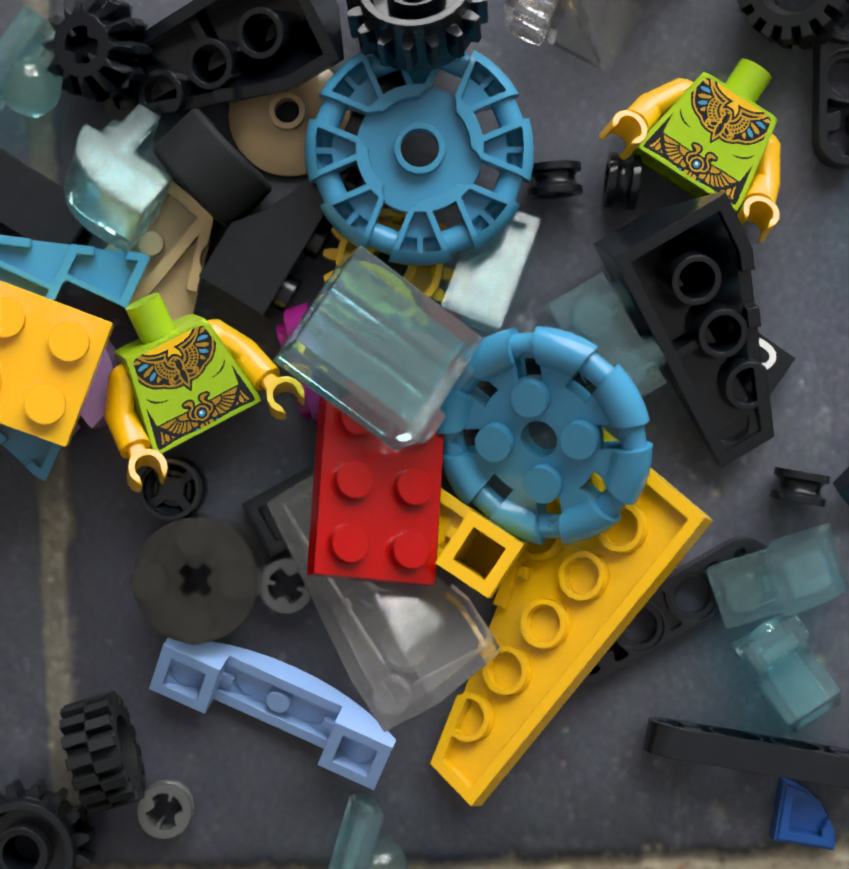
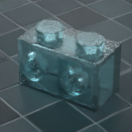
M603 272L541 307L553 328L568 331L599 346L595 352L614 368L617 364H620L631 377L642 397L667 383L659 370L667 365L665 357L649 333L641 337L639 336L628 317L630 313L635 311L634 304L617 278L608 282ZM579 373L590 393L593 394L597 387Z

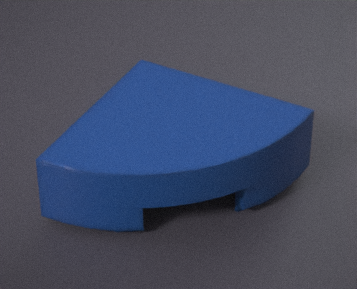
M779 777L770 837L774 841L834 851V828L822 803L802 784L792 779Z

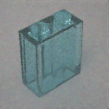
M360 245L339 262L273 361L393 450L398 451L417 442L424 444L435 434L445 418V412L439 408L450 391L458 392L474 373L475 369L470 363V359L483 338Z

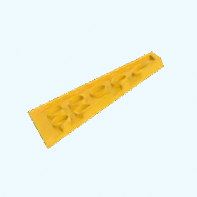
M602 427L604 442L619 441ZM651 467L647 482L639 499L634 505L626 504L620 511L621 520L607 531L578 543L565 545L562 543L561 538H547L543 545L524 542L526 544L525 548L500 584L493 601L497 608L486 636L480 635L472 657L476 658L470 677L463 694H459L455 698L430 762L470 806L483 805L713 522L709 516ZM594 472L588 481L603 493L606 489L604 479ZM559 498L546 503L547 513H561Z

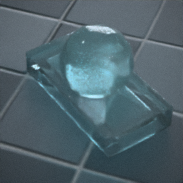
M27 5L25 8L22 7L0 39V115L6 106L24 117L45 115L57 106L62 93L60 77H56L54 74L46 71L50 62L41 58L46 50L41 44L49 39H54L56 32L44 17Z
M517 211L502 232L488 244L477 251L472 246L462 250L439 314L491 334L498 332L502 326L541 219Z
M356 793L349 796L328 869H408L405 852L398 844L385 838L377 839L384 814L373 797Z

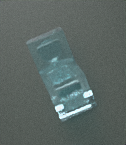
M141 104L122 122L113 119L103 133L88 124L82 127L64 183L66 203L77 221L91 233L125 254L134 247L158 219L173 178L146 161L160 116Z
M830 523L771 540L767 549L708 566L706 570L726 629L784 613L785 617L824 604L840 596L849 588V577Z
M781 610L731 643V647L745 673L789 737H792L841 705L842 691L812 652L811 634L796 614L788 619Z

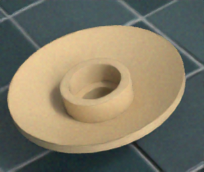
M328 69L292 91L230 102L229 126L232 137L238 149L255 167L280 177L307 175L304 150L308 120L316 119L323 99L318 95L327 81L333 76V72ZM284 102H293L299 107V115L292 122H282L277 118V109ZM346 111L339 129H345L350 119V111Z

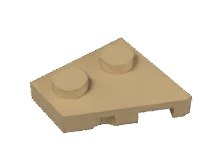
M167 175L105 249L141 252L151 257L130 304L147 295L160 293L174 321L184 315L194 314L202 281L199 275L205 267L215 219Z

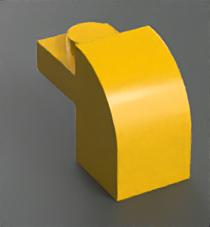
M441 488L437 561L435 563L488 599L492 598L526 544L488 520L489 518L481 512L467 506L460 499Z

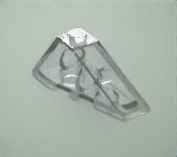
M313 474L270 499L267 505L350 680L382 730L386 732L438 705L500 653L501 648L470 598L454 584L449 587L437 576L435 585L423 587L307 575Z

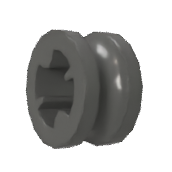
M281 557L274 560L263 570L259 579V593L262 601L271 610L278 613L291 614L301 610L309 603L315 590V577L307 575V564L296 557ZM283 569L288 576L298 572L302 576L304 585L300 584L297 591L303 594L293 601L287 594L276 597L271 589V585H275L278 582V579L272 577L275 571Z
M166 778L154 782L145 791L144 798L138 802V822L143 830L154 838H175L184 832L194 816L196 807L194 794L189 786L177 779ZM159 794H169L168 802L175 797L181 804V808L178 809L174 816L175 822L166 823L164 822L165 815L159 820L153 814L152 809L159 801Z

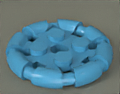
M476 50L473 51L472 55L464 52L465 56L460 59L457 58L443 67L419 72L399 70L390 66L384 67L380 65V60L373 53L364 55L360 52L350 58L333 74L318 95L323 99L316 119L308 120L305 135L304 153L308 180L310 184L316 183L324 201L319 207L327 220L345 239L365 252L367 247L390 255L388 262L402 265L426 266L451 262L452 254L471 246L477 251L492 241L509 224L520 208V204L516 202L523 182L530 183L534 167L535 150L530 118L523 119L515 100L520 94L511 80L490 59ZM398 70L405 85L383 94L377 79ZM440 70L461 78L455 96L432 87ZM347 110L355 111L365 116L357 136L339 129ZM492 110L499 129L483 135L475 114ZM414 133H425L431 136L438 146L436 159L424 167H415L407 163L401 154V146L408 136ZM357 164L365 185L347 192L339 173ZM482 164L500 172L493 191L474 184L478 179ZM384 205L396 213L406 214L400 231L378 223ZM456 205L462 223L441 231L434 213Z
M537 326L534 332L519 333L516 328L498 331L479 340L462 353L459 357L461 366L456 372H448L437 394L434 406V414L437 419L436 433L444 435L442 471L449 485L464 504L469 506L472 503L489 518L488 520L521 541L543 545L547 538H561L562 543L568 545L588 540L607 531L621 520L620 511L626 504L634 505L637 502L649 476L653 443L646 441L644 424L650 421L646 405L638 388L622 366L617 364L614 368L595 352L599 346L568 331ZM534 358L536 363L540 365L541 375H527L524 359ZM578 372L597 387L592 395L582 385L573 380ZM480 381H487L496 387L498 391L490 398L477 385ZM541 421L548 424L556 434V448L545 449L538 446L530 436V422ZM601 425H611L613 428H618L620 441L604 442ZM479 429L475 437V445L466 444L464 430ZM594 472L604 479L606 489L603 493L588 481ZM495 474L502 482L513 489L506 499L488 485ZM559 498L561 513H547L546 503Z

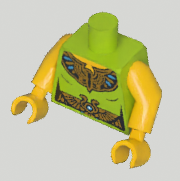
M740 59L725 83L711 74L703 72L695 82L677 78L640 95L627 110L616 113L599 135L602 141L609 134L621 137L626 145V149L619 156L621 159L625 160L632 157L633 154L641 155L643 166L693 198L723 191L727 194L735 213L743 203L737 217L742 226L745 221H750L758 226L761 232L758 242L763 243L779 220L780 213L775 204L780 188L781 144L777 137L772 134L777 119L773 114L756 104L772 77L763 67L751 60Z
M160 293L147 295L125 308L139 338L118 348L114 352L117 366L108 374L104 418L121 456L125 459H130L126 478L131 490L135 492H141L142 482L136 473V470L142 466H149L155 469L158 473L159 481L163 485L168 467L162 453L261 402L257 391H266L268 410L273 417L279 420L286 419V412L275 402L278 394L290 392L297 397L298 402L302 405L305 404L304 389L301 383L289 376L279 377V368L252 339L220 319L206 321L205 318L190 313L173 321Z

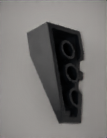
M193 0L144 31L139 38V42L148 45L154 51L145 57L140 56L138 62L147 77L141 80L129 79L131 94L122 98L110 96V99L105 100L102 104L112 123H123L292 91L344 60L339 5L336 0Z
M720 191L647 212L593 243L623 302L716 463L723 467L774 437L767 369L761 361L758 327H761L760 309L754 301L751 270H755L753 249L727 194Z

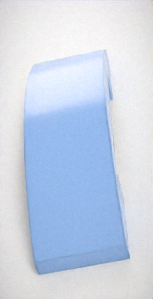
M168 637L163 644L149 687L150 690L203 714L206 713L215 699L324 749L318 762L319 766L372 790L375 789L396 742V739L369 712L329 684L275 658L229 644L191 638Z

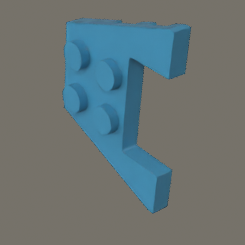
M0 235V280L57 301L64 284L68 282L125 309L130 304L151 259L150 256L141 252H123L100 249L93 246L68 245ZM0 424V444L22 462L33 475L46 481L62 446Z

